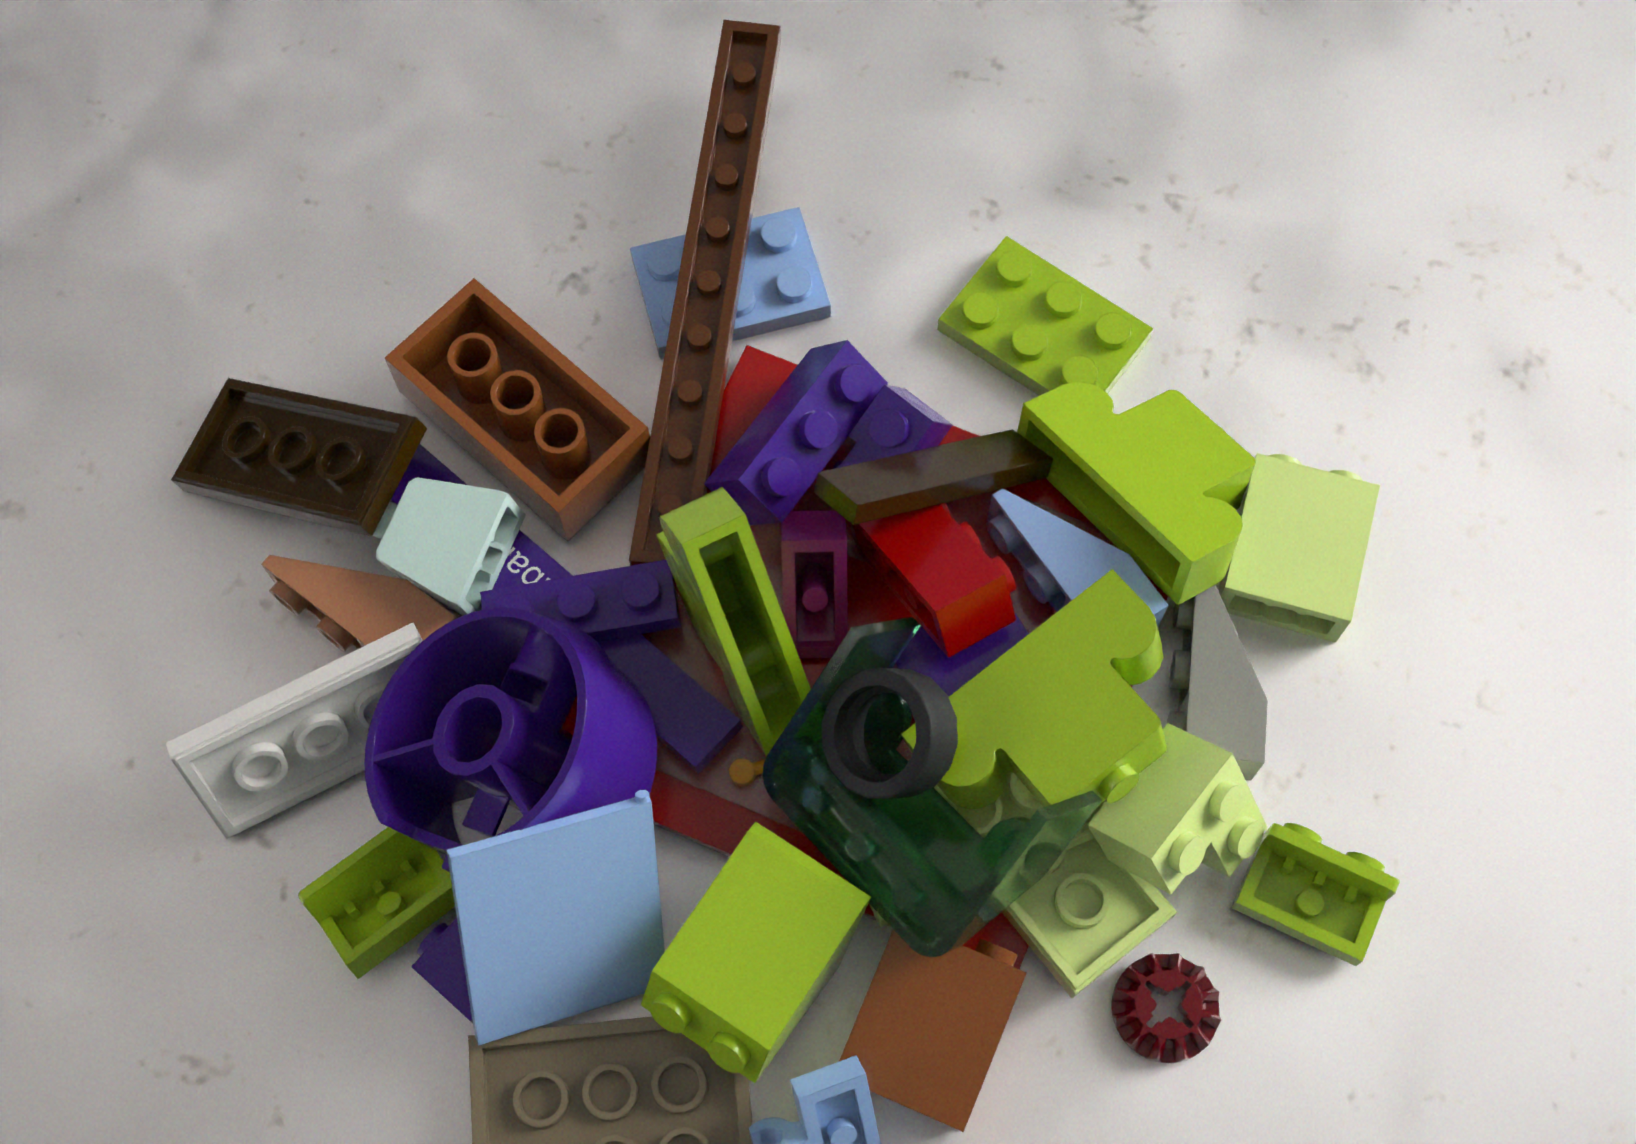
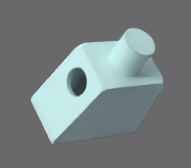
M417 477L408 482L398 505L389 502L373 534L374 537L381 539L376 550V559L400 579L410 581L425 594L464 616L471 612L482 610L480 592L493 589L526 514L506 492Z

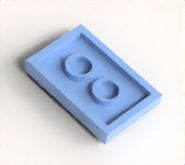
M792 208L752 218L732 341L831 317L830 301L800 208ZM686 234L630 248L632 262L660 359H663L665 356Z

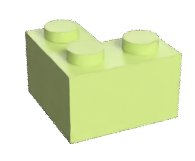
M1167 723L1163 728L1167 745L1166 752L1138 774V783L1126 796L1114 803L1106 801L1088 823V827L1108 861L1172 894L1184 877L1193 873L1201 863L1230 878L1243 859L1249 858L1258 849L1267 825L1233 753Z

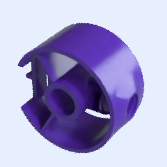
M509 607L483 609L461 616L429 635L405 658L389 680L373 713L366 740L364 769L367 793L371 806L381 824L445 854L446 857L442 864V869L450 872L447 850L463 845L458 838L455 828L452 803L474 797L462 825L488 837H494L635 797V793L639 790H647L650 795L657 763L656 728L649 705L640 689L626 674L615 666L594 638L564 622L528 610ZM577 697V717L574 734L572 735L564 730L563 726ZM509 805L521 811L523 817L519 821L496 835Z

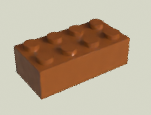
M475 278L385 357L399 392L566 541H569L645 468L650 442L648 427Z

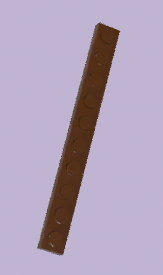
M723 20L629 556L630 566L666 560L656 534L663 531L660 516L707 494L708 488L704 483L710 477L781 45V26Z

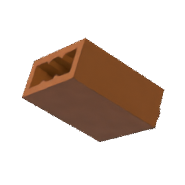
M916 912L912 924L897 918L839 1061L857 1055L866 1072L871 1092L964 1132L1027 972L1013 967L1018 954L983 939H979L976 949L972 950L950 940L954 927Z

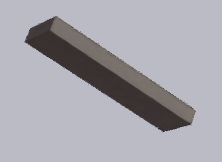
M1011 429L818 472L814 492L852 525L1047 478L1053 458Z

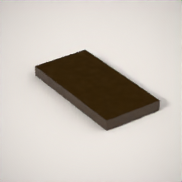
M228 378L171 481L183 491L372 537L427 428L414 416Z

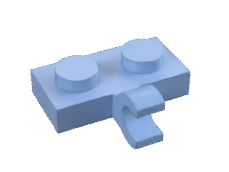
M857 1055L790 1079L799 1121L789 1122L782 1118L771 1117L759 1120L749 1127L752 1144H881L866 1072Z

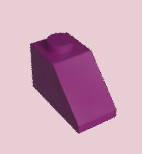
M836 510L791 511L781 523L783 616L800 659L848 658L846 520Z

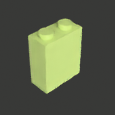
M1257 453L1255 456L1256 463L1241 506L1237 509L1241 516L1243 527L1225 578L1219 583L1218 591L1229 614L1337 642L1352 621L1380 485L1363 481L1360 476L1349 471L1332 470L1328 472L1305 466L1296 458L1288 455L1271 454L1267 456Z

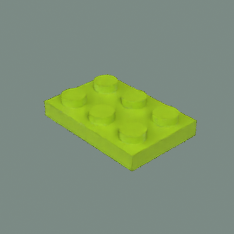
M1006 236L940 316L937 330L1040 396L1071 382H1087L1109 393L1148 343L1153 328Z

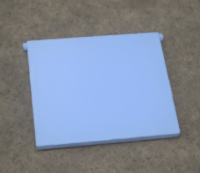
M647 790L637 791L635 797L447 850L474 1034L478 1045L645 993L651 971L665 952L652 801Z

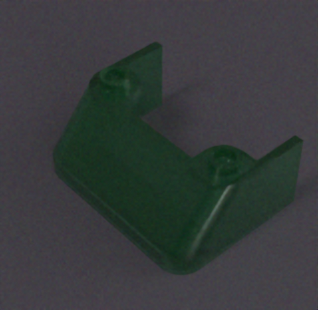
M913 617L851 627L768 753L763 765V782L773 802L849 883L871 896L869 904L909 947L920 955L938 957L961 947L1041 880L1098 807L1102 799L1093 791H1089L1038 809L1031 819L1011 817L995 824L985 838H983L934 787L916 797L867 799L847 790L831 772L822 749L821 723L828 700L843 680L863 669L893 668L921 626ZM895 693L880 694L870 706L864 723V745L869 758L879 771L884 774H897L908 763L896 749L903 740L901 734L911 725L912 713L904 699Z

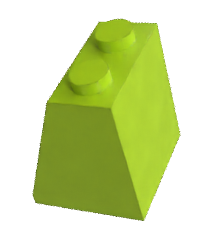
M755 821L651 971L641 1006L650 1011L654 1020L661 1027L672 1033H682L707 1050L712 1060L718 1066L731 1073H740L753 1083H756L839 968L871 896Z

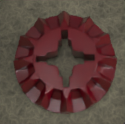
M1150 953L1135 961L1121 974L1113 990L1111 1009L1113 1021L1119 1035L1133 1051L1152 1061L1177 1063L1196 1056L1210 1044L1221 1022L1219 1015V991L1214 988L1206 976L1204 967L1197 966L1184 959L1179 953ZM1180 987H1183L1186 992L1181 996L1183 1000L1179 1003L1177 1009L1184 1017L1182 1020L1189 1028L1182 1021L1178 1023L1172 1017H1168L1162 1022L1158 1021L1150 1028L1146 1023L1153 1017L1152 1012L1155 1010L1157 1003L1150 996L1152 992L1149 989L1152 991L1156 990L1159 994L1166 996L1172 990L1176 992Z

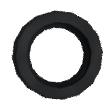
M863 669L843 680L829 698L821 723L822 749L831 772L847 790L867 799L916 797L935 787L950 769L958 745L957 717L948 695L931 677L911 669ZM882 693L900 695L909 705L915 720L916 743L910 761L897 774H884L880 772L871 762L864 745V723L868 710Z

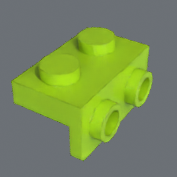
M1273 823L1263 834L1262 841L1253 854L1231 908L1354 966L1359 965L1364 960L1384 905L1388 899L1395 895L1400 880L1384 873L1385 866L1368 855L1358 852H1347L1345 855L1321 844V836L1307 827L1295 823H1285L1284 826Z
M389 827L298 893V898L304 907L320 924L345 965L357 979L361 978L455 907L450 872L442 869L444 860L435 849Z

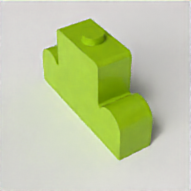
M1071 382L1023 403L1017 433L1053 458L1050 473L1046 479L1114 545L1128 553L1140 569L1177 605L1213 587L1225 578L1243 527L1241 516L1236 510L1241 506L1256 460L1182 393L1177 390H1168L1123 413L1115 414L1113 413V400L1106 391L1087 382Z
M721 487L660 516L663 531L656 534L693 627L722 670L726 687L738 713L765 755L769 756L821 730V714L747 517L728 492Z
M1113 569L949 696L957 717L958 745L950 769L938 782L937 786L954 804L966 809H979L994 803L1004 791L1007 782L1006 775L1012 772L1060 827L1067 829L1077 824L1104 801L1114 803L1126 796L1138 783V774L1166 752L1167 745L1160 718L1130 686L1141 684L1151 679L1160 669L1163 660V650L1156 618L1147 604ZM915 724L901 734L911 753H913L916 743Z

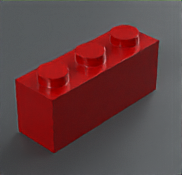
M946 503L852 525L849 522L857 551L948 658L1017 621L1010 593L1016 590V584L1008 566L999 556L990 558L983 551L979 538L973 528L966 521L958 524L951 517Z

